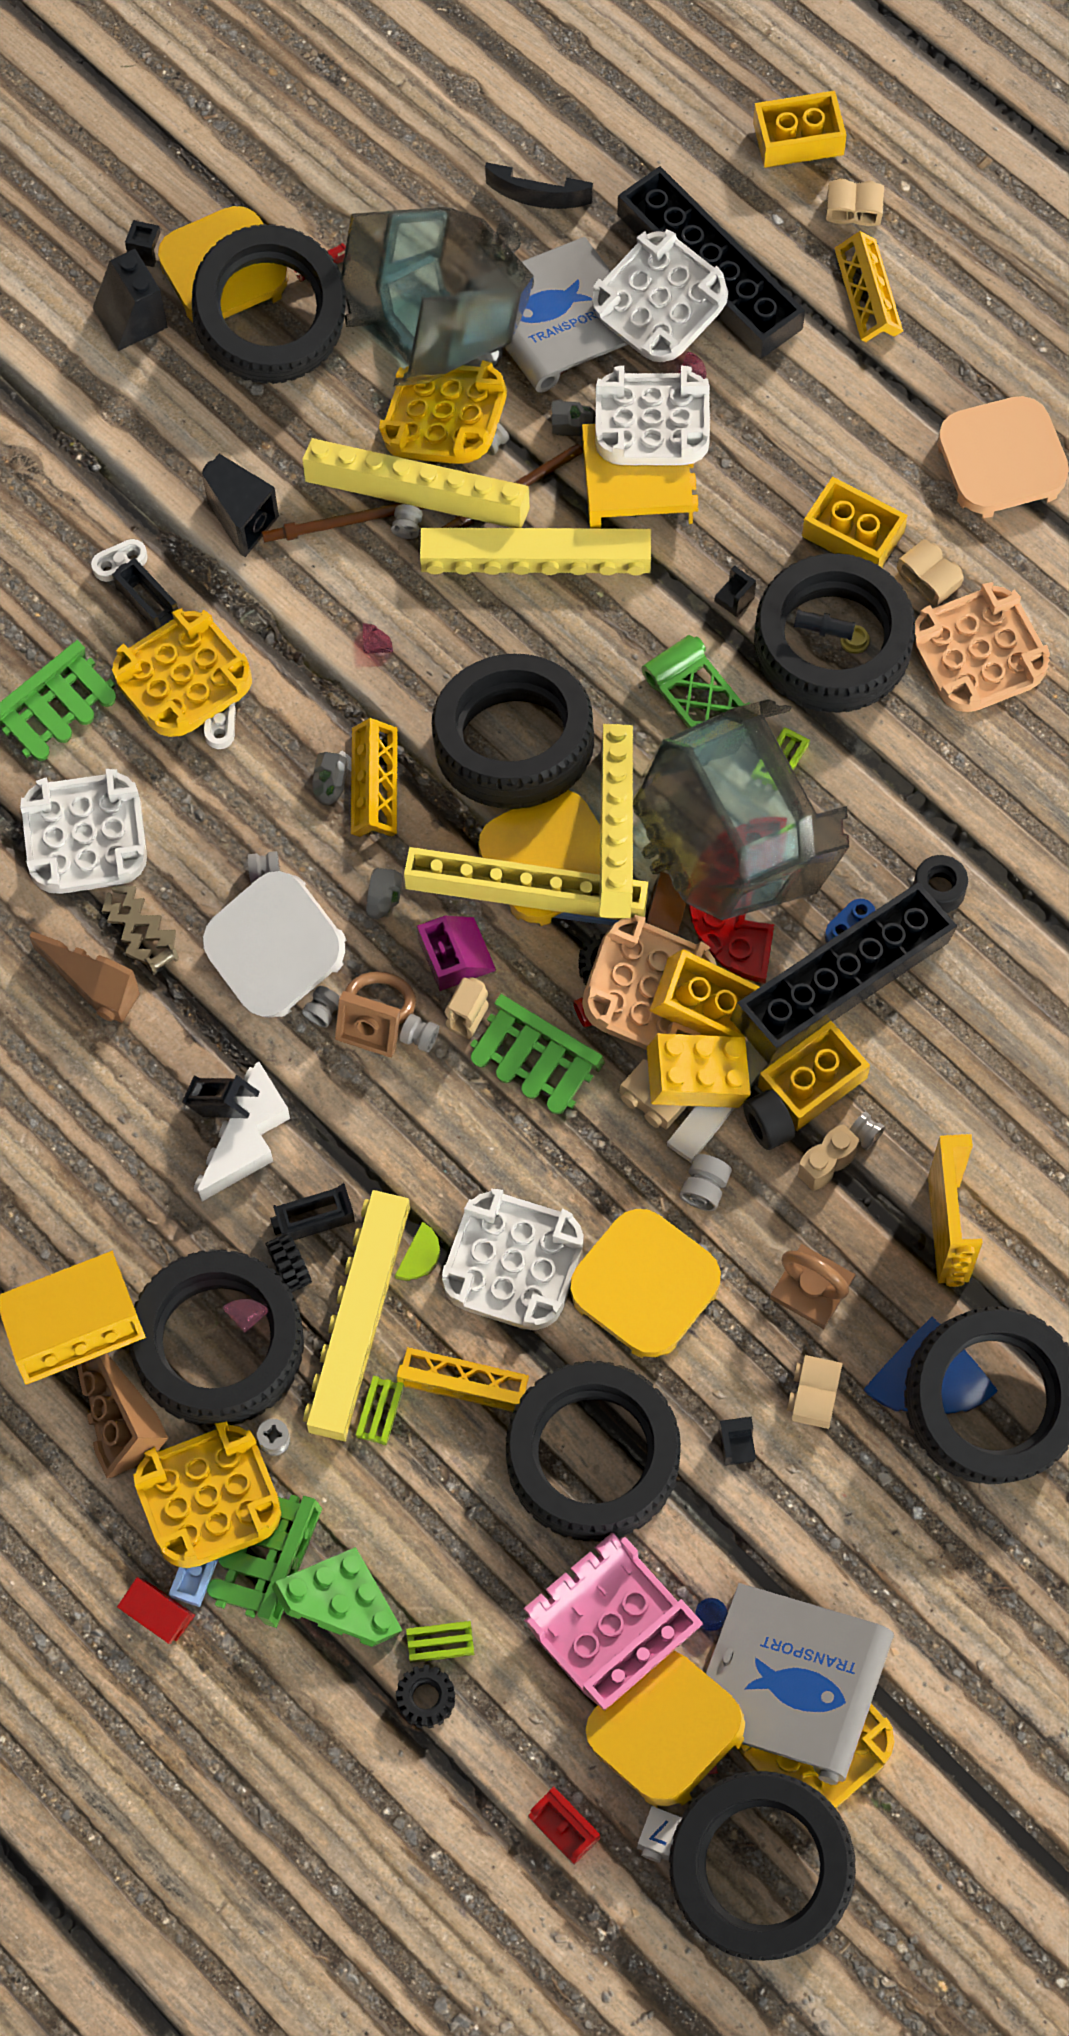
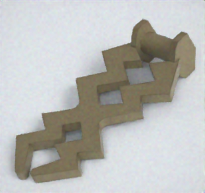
M112 886L113 892L126 894L123 908L130 909L129 914H119L122 904L121 902L112 904V894L108 892L102 908V914H110L107 923L125 925L121 941L130 943L125 952L126 956L146 964L153 975L157 973V969L173 959L175 962L178 961L179 956L174 948L176 930H159L162 919L161 915H140L145 899H134L136 886ZM148 926L145 940L158 941L157 949H168L150 959L152 949H139L143 934L133 933L135 927Z

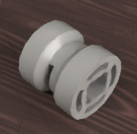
M278 851L268 852L265 856H259L257 853L248 854L250 883H253L268 872L280 871Z
M317 986L313 992V1000L305 1005L302 1014L312 1023L326 1028L332 1020V1013L338 1010L340 996L327 987Z
M410 1014L402 1027L399 1041L408 1045L414 1042L419 1050L428 1053L436 1041L440 1026L433 1022L422 1023L419 1016Z

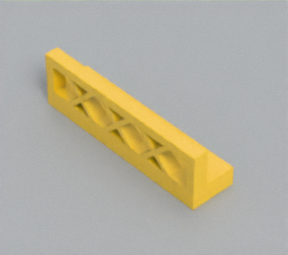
M859 231L834 249L860 339L867 342L883 331L895 337L902 333L903 329L877 241ZM854 246L855 253L852 261H847L845 252ZM857 268L862 271L858 285L853 283V276ZM863 291L868 292L869 295L865 308L860 307L859 303ZM870 314L875 316L877 324L867 330L866 324Z
M368 718L352 727L351 834L361 837L371 831H376L392 837L397 834L398 728L372 718ZM379 731L387 734L386 747L379 738ZM380 756L387 764L386 773H384L379 765ZM380 782L387 791L386 800H384L379 792ZM380 809L387 818V825L378 822V811Z
M409 1347L406 1349L403 1364L399 1365L397 1382L404 1383V1387L511 1412L520 1403V1398L526 1392L529 1375ZM412 1357L425 1360L430 1369L426 1371L410 1367ZM432 1362H436V1363H440V1364L434 1366V1365L432 1364ZM449 1365L456 1367L461 1376L458 1378L439 1374L437 1371ZM462 1369H466V1370H470V1371L467 1372V1373H464ZM478 1372L487 1375L491 1384L486 1385L469 1381L468 1378ZM493 1376L500 1377V1378L495 1381V1379L493 1378ZM507 1380L521 1382L519 1392L500 1388L499 1385Z

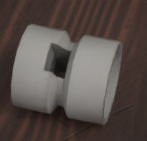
M705 1154L695 1155L689 1169L691 1177L684 1181L679 1194L680 1198L698 1209L715 1211L723 1193L720 1188L726 1187L732 1172L731 1167L713 1156Z

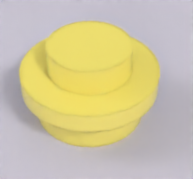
M855 625L851 641L841 638L840 642L847 652L858 654L868 648L870 637L863 627Z

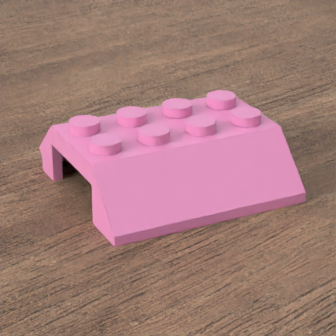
M611 1533L595 1547L600 1555L596 1558L592 1552H589L570 1568L575 1575L573 1579L565 1572L546 1589L551 1596L549 1600L540 1594L523 1608L529 1616L524 1621L539 1643L578 1688L604 1711L703 1625V1622L682 1599L677 1601L638 1558V1550L626 1537L618 1539L614 1533Z

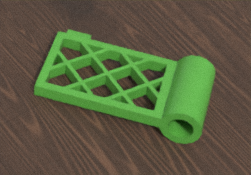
M687 635L643 665L641 670L649 685L661 693L710 756L713 757L758 726L757 718L760 715L749 702L744 704L706 658L704 654L706 647L702 640L697 636L694 638L691 635ZM704 667L711 676L710 684L693 682L694 673ZM675 686L689 687L687 700L674 698L669 690ZM692 688L709 690L708 702L690 701ZM712 691L725 693L729 698L728 706L711 704ZM689 707L706 709L705 722L692 720L688 715ZM710 710L727 712L725 725L708 723ZM730 713L743 715L748 723L741 728L729 726ZM707 729L724 731L723 740L713 746L706 737Z

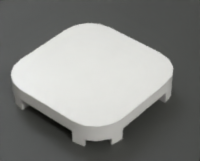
M666 229L665 232L656 231L649 234L643 232L637 237L638 243L603 281L598 278L593 286L592 301L600 321L642 356L654 362L670 361L681 355L720 314L728 298V290L721 270L717 266L715 268L678 240L676 233Z
M682 365L681 373H624V366L614 367L613 373L604 376L602 380L598 378L596 384L595 444L597 452L604 460L618 465H687L701 460L708 452L710 444V386L708 379H703L701 376L693 373L692 367Z
M105 769V775L48 782L46 777L36 781L37 784L27 792L24 798H21L20 809L23 819L26 863L33 882L40 889L49 893L63 894L119 886L132 882L141 875L146 866L147 849L141 801L135 782H132L127 776L118 773L117 769Z
M281 871L268 872L255 880L211 919L206 926L203 936L204 950L209 960L243 1006L253 1014L268 1018L283 1017L292 1012L290 1009L332 972L337 973L344 965L342 963L345 954L344 942L347 941L342 930L336 928L305 887L307 884L299 877Z
M491 1189V1191L479 1194L472 1200L469 1199L464 1208V1215L448 1260L443 1267L442 1280L446 1296L453 1305L464 1311L521 1329L539 1330L550 1326L558 1319L564 1308L571 1287V1277L582 1255L584 1234L580 1224L575 1220L572 1213L563 1208L561 1212L505 1195L503 1190Z

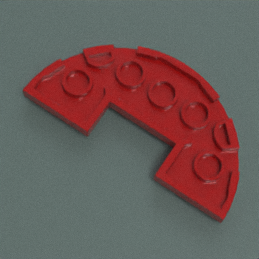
M788 816L754 818L752 822L738 827L735 825L724 831L702 853L691 877L689 912L699 941L711 947L709 952L715 960L732 973L766 984L775 924L745 920L753 871L783 874L791 817Z

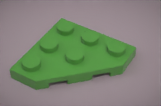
M356 1547L277 1580L272 1585V1589L287 1615L297 1619L303 1617L318 1623V1627L341 1636L343 1633L360 1639V1643L370 1647L398 1636L402 1631L401 1626Z

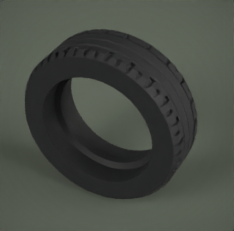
M274 224L244 227L233 231L231 235H226L223 239L216 242V246H212L203 257V261L200 262L192 287V319L196 328L195 332L201 345H204V350L212 360H216L220 367L224 368L227 372H232L234 376L263 384L268 382L277 384L279 382L284 383L287 380H296L299 377L305 376V373H310L315 368H318L321 362L325 361L332 353L333 347L336 346L340 338L346 307L344 281H342V275L337 264L333 262L334 259L328 254V251L320 247L321 244L313 240L312 237L304 235L303 232ZM275 263L289 267L301 274L312 286L316 298V314L309 330L299 339L279 346L257 345L237 336L227 326L221 311L223 288L227 280L234 273L253 264Z
M840 553L819 554L801 559L789 565L788 568L783 569L780 574H777L774 580L768 584L759 601L754 633V648L758 664L761 666V671L768 682L772 683V686L781 695L786 696L788 700L800 706L829 713L859 710L862 707L878 702L880 698L888 695L904 676L909 665L915 637L914 610L902 585L888 571L869 560ZM816 598H846L863 605L877 617L884 630L883 645L880 652L873 659L858 667L844 670L821 668L803 660L786 642L785 624L789 614L803 603Z
M502 654L477 661L461 670L445 685L437 697L433 708L431 725L438 766L445 779L451 783L454 789L480 804L502 809H519L548 802L565 793L582 777L593 755V712L585 688L567 669L542 657L528 654ZM524 701L541 705L555 713L563 722V733L555 744L537 756L519 761H499L484 757L469 748L463 738L464 729L476 715L491 706L505 702Z
M212 1249L208 1252L204 1250L198 1251L197 1253L188 1254L187 1257L182 1256L176 1261L169 1263L168 1267L159 1270L151 1278V1282L147 1283L142 1292H140L139 1300L135 1302L134 1308L146 1338L129 1344L131 1358L141 1383L150 1397L178 1419L183 1418L185 1422L199 1426L206 1424L207 1427H213L216 1423L226 1421L228 1425L240 1424L245 1422L246 1419L251 1420L263 1414L266 1408L273 1407L294 1382V1375L298 1374L302 1362L301 1355L304 1351V1335L300 1313L288 1285L284 1283L281 1276L275 1270L268 1268V1265L259 1261V1259L255 1257L250 1258L248 1254L233 1250L231 1252H227L224 1249ZM213 1289H230L242 1292L258 1303L269 1322L270 1344L264 1361L250 1376L226 1387L203 1388L186 1382L171 1368L164 1353L163 1335L167 1320L180 1304L198 1293Z
M1001 1306L978 1308L945 1321L929 1333L911 1359V1367L908 1368L905 1379L907 1388L904 1390L905 1408L908 1409L906 1416L909 1426L914 1430V1437L920 1447L927 1451L928 1457L938 1466H943V1469L956 1477H962L963 1480L979 1484H1003L1024 1480L1045 1471L1055 1461H1058L1069 1449V1345L1067 1342H1063V1337L1051 1325L1047 1326L1046 1322L1033 1314L1028 1315L1023 1310ZM998 1341L1019 1348L1034 1362L1043 1379L1046 1392L1044 1417L1034 1434L1016 1447L1006 1450H988L977 1447L964 1440L953 1429L944 1411L942 1383L947 1368L960 1352L976 1343Z
M592 1361L575 1362L574 1365L567 1364L554 1369L553 1373H547L534 1383L535 1386L529 1387L520 1398V1403L515 1406L506 1434L507 1470L511 1486L515 1495L518 1496L521 1505L542 1526L551 1528L552 1532L566 1538L571 1536L574 1540L588 1542L591 1539L595 1542L603 1541L611 1533L620 1538L633 1533L634 1529H640L651 1521L652 1516L660 1512L673 1491L678 1476L681 1453L679 1427H677L676 1417L659 1389L654 1388L653 1383L645 1379L641 1374H635L634 1370L603 1361H597L596 1363ZM583 1400L611 1402L626 1409L640 1424L647 1442L648 1456L646 1466L638 1482L621 1497L604 1503L578 1502L558 1492L545 1477L539 1461L540 1437L550 1418L561 1408Z
M750 1771L726 1777L716 1782L713 1786H709L685 1810L682 1815L683 1818L676 1827L673 1835V1844L670 1847V1882L679 1909L683 1912L690 1926L705 1941L735 1957L757 1961L778 1960L810 1949L822 1941L836 1927L852 1897L856 1875V1859L854 1846L845 1822L831 1802L819 1791L796 1778L769 1771ZM772 1807L791 1814L807 1828L818 1850L820 1873L813 1896L801 1911L780 1923L757 1925L734 1917L720 1905L708 1883L706 1856L712 1837L728 1818L748 1808Z

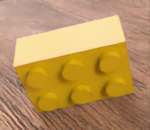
M835 91L755 103L753 125L764 168L844 155L847 135Z
M832 476L804 518L802 537L834 554L840 553L861 557L882 568L905 533L908 515Z
M682 949L668 957L649 1011L671 1022H676L701 1033L700 1035L745 1037L730 1018L737 1002L760 988V986Z
M829 1021L763 1070L759 1075L758 1087L763 1092L773 1090L779 1095L788 1109L795 1130L798 1131L868 1078L870 1064L832 1021Z
M657 1033L646 1047L651 1104L739 1108L751 1095L745 1037Z

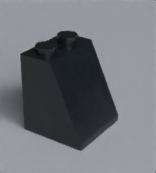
M136 249L110 260L94 302L93 310L117 350L120 351L168 328L161 290Z
M219 453L213 461L207 462L202 471L207 503L239 553L246 557L262 538V531H267L279 517L275 487Z

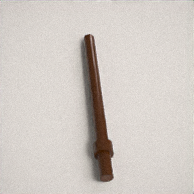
M578 443L514 483L526 486L534 484L583 453L582 447ZM455 515L454 520L441 528H468L474 524V519Z
M403 503L301 524H295V522L283 524L284 527L262 531L263 541L266 543L285 538L287 541L298 539V536L391 517L394 516L395 508Z

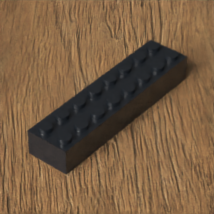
M661 166L618 195L617 215L638 236L643 232L649 234L656 231L665 232L668 229L676 233L678 240L714 268L717 266L721 270L726 282L728 298L718 317L760 359L803 329L805 310Z
M918 882L737 1002L730 1020L764 1060L771 1064L829 1021L833 1022L948 944L957 928V924Z

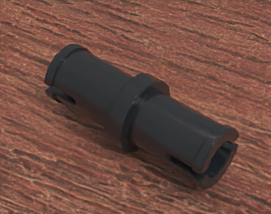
M798 609L794 627L818 632L819 636L825 637L826 634L851 641L855 622L832 618L828 613H824L823 616Z

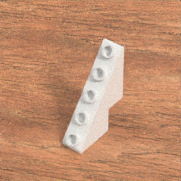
M260 1062L256 1063L254 1068L250 1067L244 1078L246 1082L260 1091L258 1097L235 1096L234 1098L235 1103L250 1113L248 1119L230 1118L229 1121L225 1120L219 1132V1138H221L217 1148L213 1147L208 1154L206 1172L204 1175L200 1174L195 1182L194 1192L199 1193L201 1201L208 1199L273 1162L271 1150L261 1135L289 1120L290 1115L286 1104Z

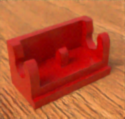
M136 1577L117 1606L121 1611L168 1644H171L173 1640L176 1642L191 1620L196 1616L149 1581Z
M554 1786L530 1810L531 1813L528 1815V1818L573 1865L600 1840V1834Z

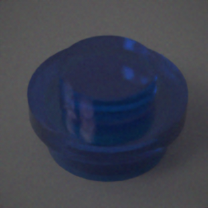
M716 1598L702 1600L695 1611V1615L703 1622L701 1628L707 1631H716L722 1628L728 1614L724 1603Z

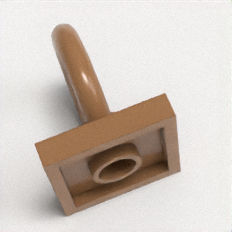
M369 972L353 979L339 998L335 1040L392 1058L396 1050L399 1025L404 1023L410 1014H413L416 1007V996L412 987L401 977L388 972ZM370 984H386L396 988L402 994L404 1005L402 1009H398L358 996L357 993L361 988Z
M801 1244L797 1251L791 1250L783 1254L781 1260L785 1271L770 1294V1299L820 1328L825 1329L841 1300L848 1295L849 1287L854 1281L856 1274Z

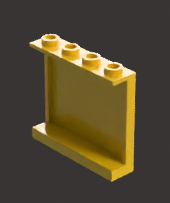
M582 424V445L590 529H601V517L686 512L688 513V523L693 524V512H698V495H692V490H696L695 473H690V468H694V463L687 465L612 464L604 460L597 452L595 444L596 424Z
M972 1134L939 1136L928 1174L938 1283H946L949 1287H958L964 1285L965 1282H969L983 1244L982 1238L962 1239L957 1188H960L973 1147Z
M113 1250L0 1294V1315L15 1362L25 1385L146 1338Z

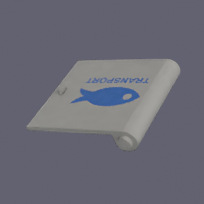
M586 237L484 277H477L468 285L466 291L468 298L537 392H546L555 386L561 372L628 345L600 321L594 310L592 301L593 286L598 278L603 281L611 271Z
M738 1583L706 1674L731 1694L739 1704L745 1720L743 1733L745 1740L742 1743L743 1745L811 1765L815 1772L819 1774L818 1778L821 1781L837 1785L838 1781L843 1782L846 1780L894 1633L890 1629L874 1622Z

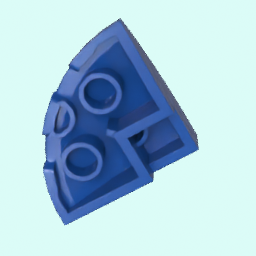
M932 1316L883 1366L863 1391L883 1406L894 1411L903 1410L908 1412L904 1404V1390L907 1388L905 1379L907 1370L911 1367V1359L917 1348L921 1346V1342L941 1324ZM965 1349L953 1359L944 1375L942 1403L946 1414L959 1411L968 1412L988 1401L998 1392L987 1375Z

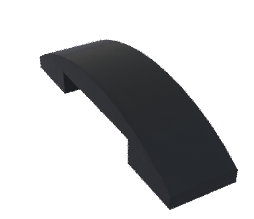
M486 162V184L499 194L516 202L549 209L576 208L592 204L593 202L592 182L566 178L564 186L513 177V167Z

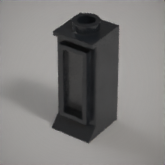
M135 558L128 563L120 565L112 573L116 589L125 596L151 624L155 631L174 619L172 612L178 610L177 602ZM140 584L164 611L157 615L133 588Z
M194 1075L182 1103L202 1117L248 1119L250 1113L235 1103L234 1098L235 1096L258 1097L260 1091L238 1075L235 1078H199Z
M344 1183L328 1191L279 1206L274 1205L275 1216L270 1217L275 1235H283L289 1232L293 1240L355 1222L353 1208ZM336 1203V1210L294 1223L289 1222V1217Z

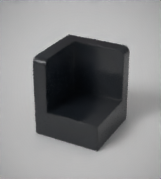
M133 220L125 240L126 251L129 252L136 249L145 266L155 267L154 249L161 233L160 226Z
M733 566L730 569L729 581L715 595L714 602L735 617H738L755 598L756 580L738 567Z
M752 1416L720 1421L719 1434L725 1466L749 1463L756 1460L752 1437L754 1429Z

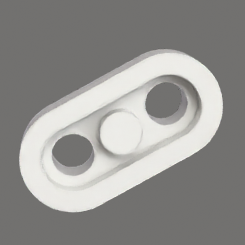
M130 539L97 553L91 563L95 577L105 582L112 581V573L120 565L131 561L129 557L133 555L138 556L136 560L144 566L148 558L145 545L139 540ZM105 567H111V570L103 571Z
M235 702L229 705L225 712L217 713L213 718L210 717L205 721L204 734L206 742L210 747L224 749L234 741ZM219 734L225 735L223 738H216Z

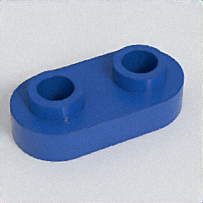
M861 898L851 901L827 925L825 932L826 943L838 936L836 930L843 929L845 931L874 912V905L870 901ZM862 909L866 914L858 915L856 910Z

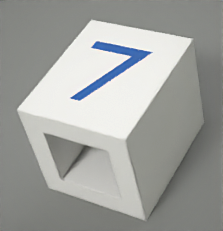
M652 1806L637 1849L643 1851L641 1855L660 1863L661 1858L668 1861L670 1847L674 1840L673 1835L682 1817Z

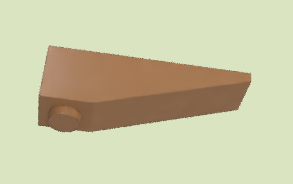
M32 931L29 937L33 948L97 1011L96 1013L107 1021L112 1022L114 1019L123 1023L140 995L133 970L101 955H98L96 960L92 959L86 954L84 949L78 947L73 952L69 951L68 947L61 941Z
M108 1353L78 1364L77 1369L82 1393L88 1396L91 1413L87 1414L89 1425H94L97 1441L93 1442L94 1451L106 1478H113L138 1466L145 1457L144 1453L153 1447L158 1452L167 1441L168 1436L157 1413Z

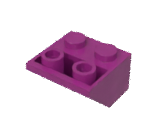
M445 915L417 925L418 940L439 991L459 985L464 977L467 979L471 977L478 978L496 971L474 917Z

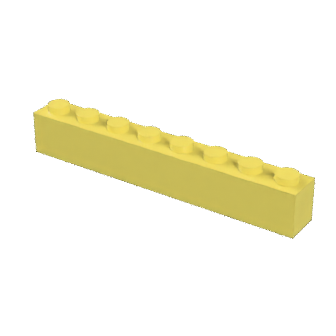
M314 438L311 439L302 458L305 482L510 528H522L530 509L529 486Z
M421 528V572L435 575L443 572H456L462 575L470 574L471 572H481L490 575L499 573H515L518 575L528 573H543L546 575L557 573H572L574 575H584L586 573H600L602 575L629 573L631 575H642L651 571V529Z
M603 724L601 745L599 917L630 919L633 893V725Z
M409 847L404 872L405 888L408 890L599 917L600 875ZM633 880L630 918L634 915L645 916L648 898V882ZM599 917V918H606V919L619 920V921H620L621 919H625V918Z
M372 1190L370 1200H364L361 1217L365 1219L362 1228L357 1227L355 1231L353 1246H357L354 1257H348L345 1268V1275L349 1276L346 1286H340L337 1296V1304H340L338 1315H332L328 1333H332L329 1345L324 1344L321 1352L320 1362L324 1363L321 1374L316 1373L312 1384V1392H315L313 1404L308 1403L304 1412L303 1422H307L308 1432L311 1434L346 1442L410 1210L409 1198Z

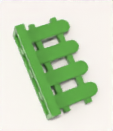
M78 640L0 702V727L2 725L5 726L2 732L6 737L12 734L25 748L22 750V754L26 758L32 755L37 761L46 760L50 754L49 746L46 742L53 737L60 743L68 742L72 737V730L68 724L76 719L80 724L88 725L94 719V712L91 706L98 701L102 706L110 707L116 701V693L113 690L115 683L111 679L106 682L93 669L96 664L91 657L87 661L85 660V647ZM70 671L71 674L64 679L63 676ZM77 680L91 693L85 700L70 686ZM49 690L44 696H41L44 691ZM54 698H57L69 711L63 718L48 704ZM26 707L27 709L19 715L18 712ZM33 715L47 729L41 736L26 722Z
M500 994L494 1003L499 1011L496 1016L492 1013L489 1015L487 1021L491 1024L479 1042L474 1039L470 1044L474 1049L471 1054L473 1064L481 1068L487 1066L490 1060L495 1061L499 1064L496 1075L503 1083L513 1081L516 1075L525 1080L522 1084V1092L529 1099L536 1098L541 1091L550 1095L547 1106L553 1114L563 1113L567 1106L573 1109L576 1101L572 1098L584 1080L588 1083L592 1080L593 1075L589 1073L591 1069L597 1072L601 1070L605 1064L603 1056L503 994ZM515 1022L524 1026L522 1031L513 1027ZM507 1034L516 1038L506 1056L503 1057L496 1053ZM541 1037L550 1042L547 1047L538 1042ZM534 1049L542 1055L529 1073L521 1067ZM566 1053L575 1058L573 1062L563 1058ZM558 1065L567 1069L557 1087L553 1088L547 1082Z
M292 1494L289 1500L278 1497L282 1514L279 1527L270 1537L255 1544L270 1549L266 1560L246 1554L248 1547L219 1558L221 1566L228 1570L225 1580L213 1579L207 1586V1593L216 1600V1607L224 1609L226 1603L246 1609L245 1615L253 1619L256 1613H258L257 1616L265 1625L277 1628L284 1609L273 1591L272 1585L275 1581L299 1571L322 1511V1507L316 1499L304 1495L301 1503H299L300 1498ZM293 1523V1524H292V1527H291V1529H290V1532L287 1533V1532H288V1529H289V1527H290V1524ZM281 1553L278 1563H276L278 1555ZM238 1573L258 1579L255 1589L234 1584ZM270 1583L267 1592L264 1593L267 1584Z

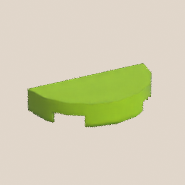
M424 1222L420 1225L395 1274V1279L411 1281V1279H417L424 1275L427 1276L437 1265L440 1256L438 1237L433 1229Z

